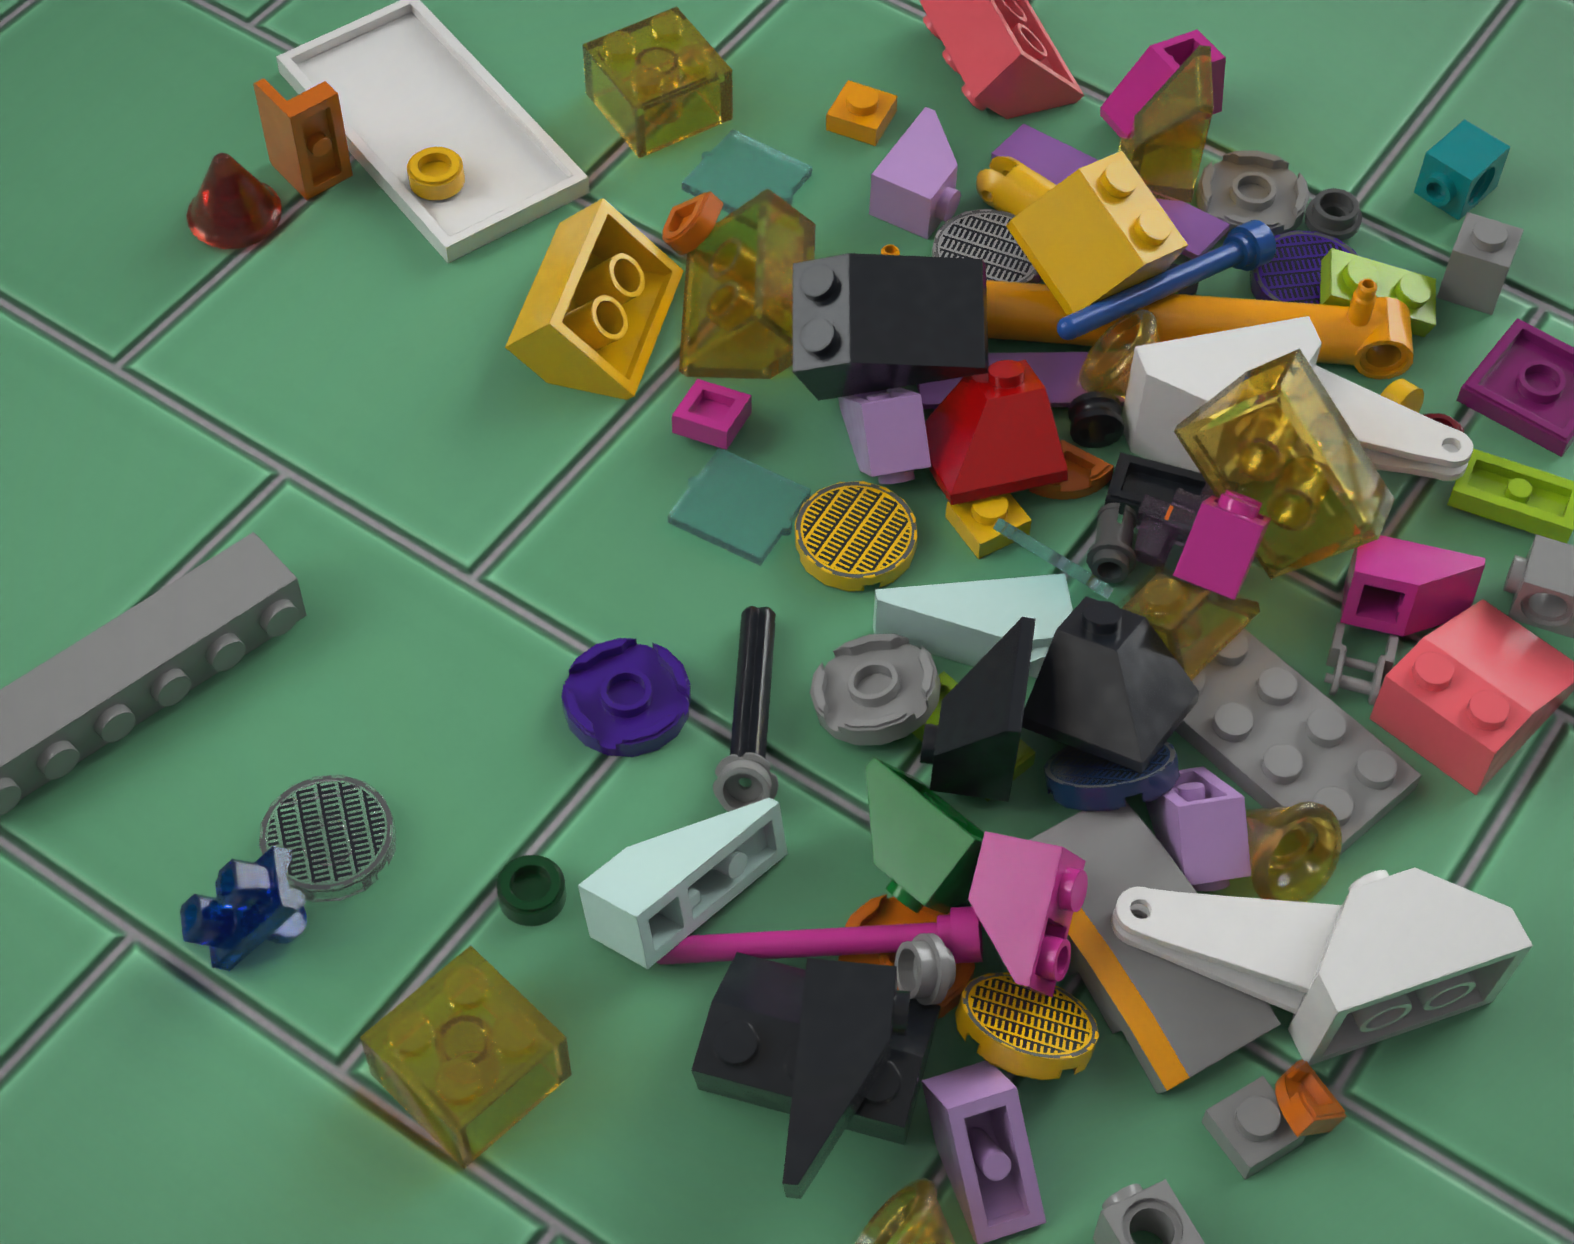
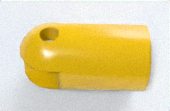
M1008 156L993 158L990 162V169L979 171L976 181L977 192L987 205L995 210L1009 212L1015 216L1056 186V184L1020 161Z

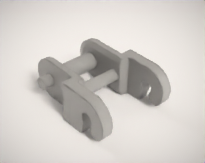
M1336 622L1326 662L1327 666L1335 668L1333 674L1326 673L1324 682L1331 684L1329 695L1334 696L1338 688L1369 695V705L1374 706L1381 689V680H1384L1385 675L1393 667L1399 637L1389 636L1385 649L1386 654L1381 655L1378 658L1377 664L1346 656L1347 647L1341 644L1345 624ZM1348 666L1372 672V682L1342 675L1343 667Z

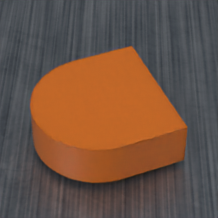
M709 191L672 207L663 228V241L679 255L693 251L713 230L724 203Z

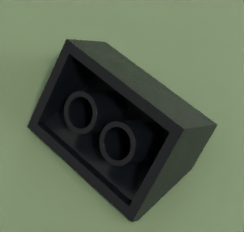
M739 952L736 953L711 1002L691 1071L699 1090L790 1114L806 970ZM910 999L907 1036H892L891 1058L849 1122L846 1130L905 1145L941 1005H922L917 999Z

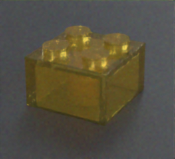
M677 6L582 44L586 94L638 158H642L733 119L732 69Z
M471 945L360 1036L371 1075L463 1169L470 1165L572 1075L567 1037Z

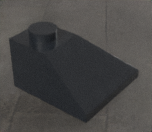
M1086 596L1056 629L1024 708L1022 728L1142 773L1198 702L1199 691L1146 617L1121 609L1114 603L1099 601Z
M1021 617L942 699L939 724L925 723L920 763L933 765L930 791L1009 802L1022 731L1036 618Z

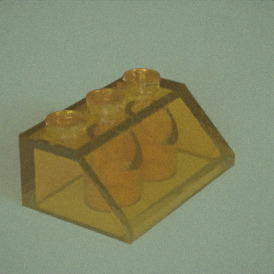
M768 188L717 222L708 237L696 249L687 253L679 372L687 377L771 379L793 365V263L815 259L816 224Z
M1300 348L1245 372L1180 422L1174 430L1177 438L1216 497L1220 498L1221 493L1225 494L1226 490H1231L1262 503L1259 513L1270 517L1271 521L1256 553V558L1270 579L1379 539L1395 498Z

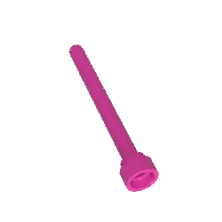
M966 906L951 907L949 915H937V922L689 935L656 963L669 965L733 961L737 952L762 959L897 953L899 946L903 942L912 941L915 936L923 933L938 935L945 946L952 952L955 964L983 962L982 924L973 907Z

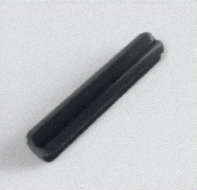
M749 606L741 614L730 755L735 754L738 757H743L745 753L751 752L761 755L766 759L776 617L775 612L767 606L761 608Z

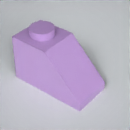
M925 107L871 174L869 215L925 239L932 235L941 221L946 222L954 216L961 197L960 191L956 190L958 164L935 110Z
M899 387L838 397L840 410L861 472L871 477L878 476L879 484H895L915 479V469L931 467L921 394Z
M1205 767L1179 770L1180 777L1170 791L1156 800L1145 801L1156 838L1196 891L1221 890L1230 885L1229 879L1251 876L1245 797Z
M987 1061L922 1080L936 1148L975 1243H987L1046 1223L1017 1087L996 1066L991 1065Z

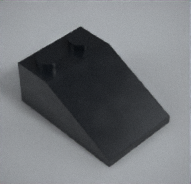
M847 253L793 263V373L818 401L988 373L986 264L983 259Z

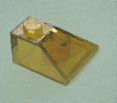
M1199 45L1134 116L1130 138L1120 137L1117 152L1123 151L1157 199L1189 203L1192 201L1214 108L1210 46Z
M1157 565L1116 605L1121 609L1146 617L1192 681L1260 613L1259 602L1238 595L1235 600L1177 578L1173 576L1174 571Z

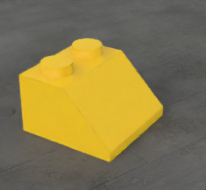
M1123 151L1079 168L1012 218L1006 225L1066 315H1070L1165 272L1188 246Z

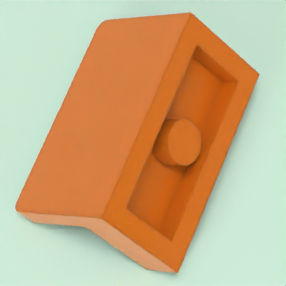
M264 78L253 83L270 163L306 200L353 176L339 95L326 81L289 100H286Z

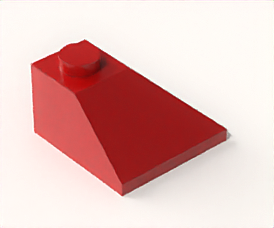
M1026 360L996 361L988 367V373L963 377L925 421L931 467H928L950 505L1068 481V469L1046 387Z

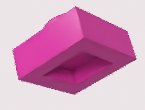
M697 379L672 414V433L727 450L752 413V395Z

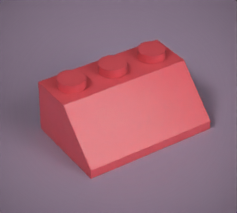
M919 0L926 12V15L923 17L924 24L934 36L942 41L946 48L942 52L943 58L955 72L961 75L965 82L961 87L963 94L980 111L989 108L1005 119H1010L1077 103L1084 96L1028 0Z

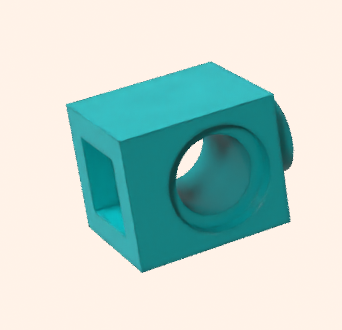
M1464 119L1425 153L1414 193L1455 219L1460 220L1497 187L1510 146Z

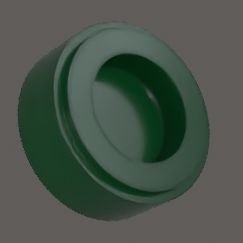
M539 855L518 857L509 862L498 876L496 888L500 908L508 919L524 926L545 924L554 919L564 907L566 901L564 875L560 867L549 858Z

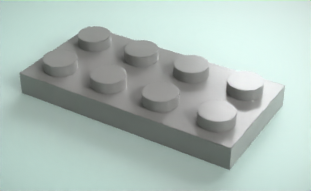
M1227 613L1173 655L1199 691L1198 702L1175 731L1328 864L1332 863L1416 789L1421 778L1419 772Z

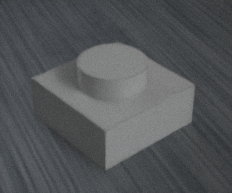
M1264 1076L1205 1110L1202 1124L1245 1180L1301 1146L1306 1137H1297L1280 1110L1274 1089Z

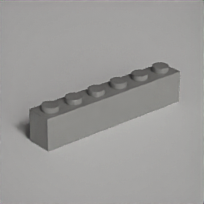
M252 532L0 689V816L12 810L21 799L50 780L58 779L68 774L78 762L106 744L124 738L134 726L164 707L178 703L190 690L216 673L234 667L244 655L272 637H278L288 632L297 621L307 616L297 577Z

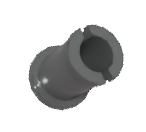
M1120 503L1106 504L1098 511L1095 544L1089 548L1086 562L1093 576L1105 583H1118L1125 580L1136 566L1137 556L1132 549V541L1137 515L1130 506L1126 505L1123 511L1122 524L1118 523Z

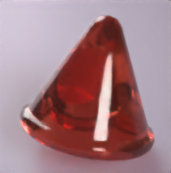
M218 153L213 157L196 196L188 206L186 219L190 231L201 242L220 249H240L257 244L267 238L277 228L281 220L283 208L281 199L273 188L257 179L231 155Z

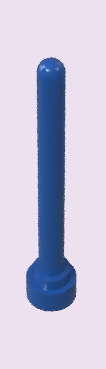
M1259 220L1248 221L1233 228L1224 240L1223 246L1063 317L1057 324V333L1064 340H1073L1228 268L1233 267L1244 271L1254 270L1273 260L1276 254L1275 237L1265 223Z

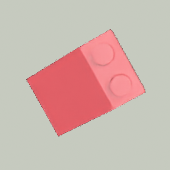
M1482 599L1424 636L1385 675L1369 719L1474 795H1477L1574 691V661Z

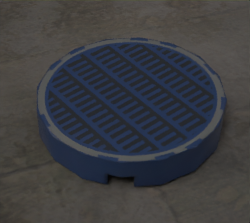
M1167 741L1142 773L1072 746H1066L1050 756L1044 765L1048 794L1051 792L1054 801L1062 806L1081 811L1119 810L1120 807H1126L1125 797L1142 793L1143 802L1156 800L1170 791L1180 777L1177 753L1174 746Z

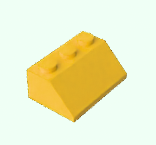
M602 198L559 223L505 348L548 384L628 400L636 394L684 270L610 203Z

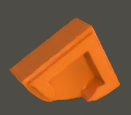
M1061 440L1060 443L1068 469V481L1030 488L1029 491L1051 499L1068 500L1082 498L1097 492L1107 485L1112 479L1114 466Z
M1303 1059L1294 1063L1275 1084V1094L1280 1110L1297 1137L1330 1132L1347 1117L1344 1113L1346 1111L1308 1062H1304Z

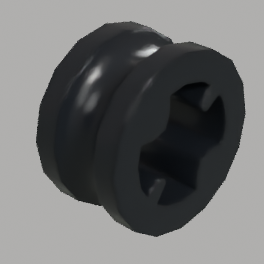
M1091 391L1074 398L1068 407V418L1071 422L1070 435L1073 441L1087 448H1101L1118 441L1124 432V422L1121 417L1122 404L1119 398L1112 393L1104 391Z

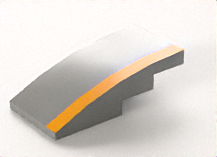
M1127 802L1126 807H1120L1119 810L1081 811L1029 839L1062 846L1086 861L1084 870L1088 878L1087 893L1081 909L1078 912H1073L1067 936L1071 945V958L1067 972L1069 976L1077 972L1080 974L1112 1034L1119 1031L1123 1032L1157 1094L1172 1089L1281 1025L1268 1002L1156 955L1127 945L1114 934L1111 926L1113 911L1119 896L1131 887L1141 886L1150 889L1197 893L1159 840ZM1133 914L1137 918L1144 919L1140 915Z

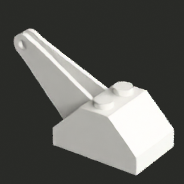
M1309 316L1135 346L1122 412L1124 422L1123 434L1132 453L1145 459L1238 482V484L1264 477L1276 457L1413 474L1442 481H1454L1464 475L1473 452V443L1465 433L1439 423L1317 366L1316 362L1322 342Z
M1415 867L1390 876L1386 870H1378L1362 876L1350 885L1349 893L1342 905L1185 893L1137 886L1125 890L1119 896L1111 917V926L1114 934L1127 945L1156 955L1294 1013L1288 1031L1304 1062L1307 1061L1309 1065L1493 1002L1533 946L1511 907ZM1133 914L1140 915L1144 919L1137 918Z

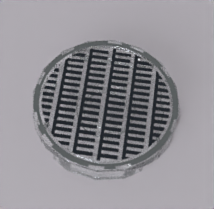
M345 775L315 776L290 786L271 803L260 824L259 848L271 879L281 888L284 886L288 890L296 892L299 898L312 902L341 901L366 891L378 880L377 874L384 868L386 862H388L389 866L396 851V826L384 796L367 782Z

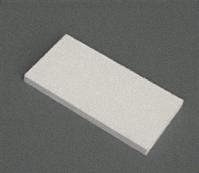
M420 0L397 1L276 56L279 73L298 94L324 81L338 93L348 151L447 263L590 193L589 177ZM430 147H444L456 152L461 157L464 168L465 183L462 189L454 196L443 200H427L414 194L410 188L407 173L408 161L414 154Z

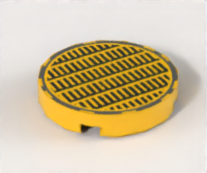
M865 481L839 482L818 490L802 504L795 521V548L800 554V562L806 572L824 585L844 591H864V585H874L879 582L880 587L893 583L910 567L917 549L916 517L905 500L886 487Z
M1009 972L987 973L969 981L961 994L955 1012L958 1032L964 1040H966L967 1035H970L972 1039L979 1043L976 1053L982 1056L984 1060L1014 1075L1038 1080L1060 1079L1063 1070L1074 1069V1075L1085 1070L1099 1038L1095 1018L1078 999L1058 986H1055L1053 998L1037 994L1016 984Z

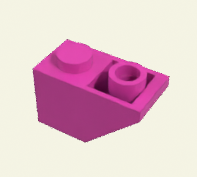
M1198 29L1150 45L1102 104L1100 116L1129 145L1222 112L1226 57Z
M1226 490L1225 494L1221 493L1220 498L1212 495L1203 501L1173 576L1235 600L1271 521L1270 517L1259 513L1262 503L1231 490Z
M1359 531L1345 580L1340 623L1402 637L1445 624L1472 606L1485 567L1486 558Z
M985 831L968 900L1015 983L1037 994L1053 998L1056 981L1059 982L1065 977L1070 964L1071 945L1067 936L1073 912H1078L1081 909L1086 897L1088 887L1087 873L1084 870L1086 861L1062 846Z

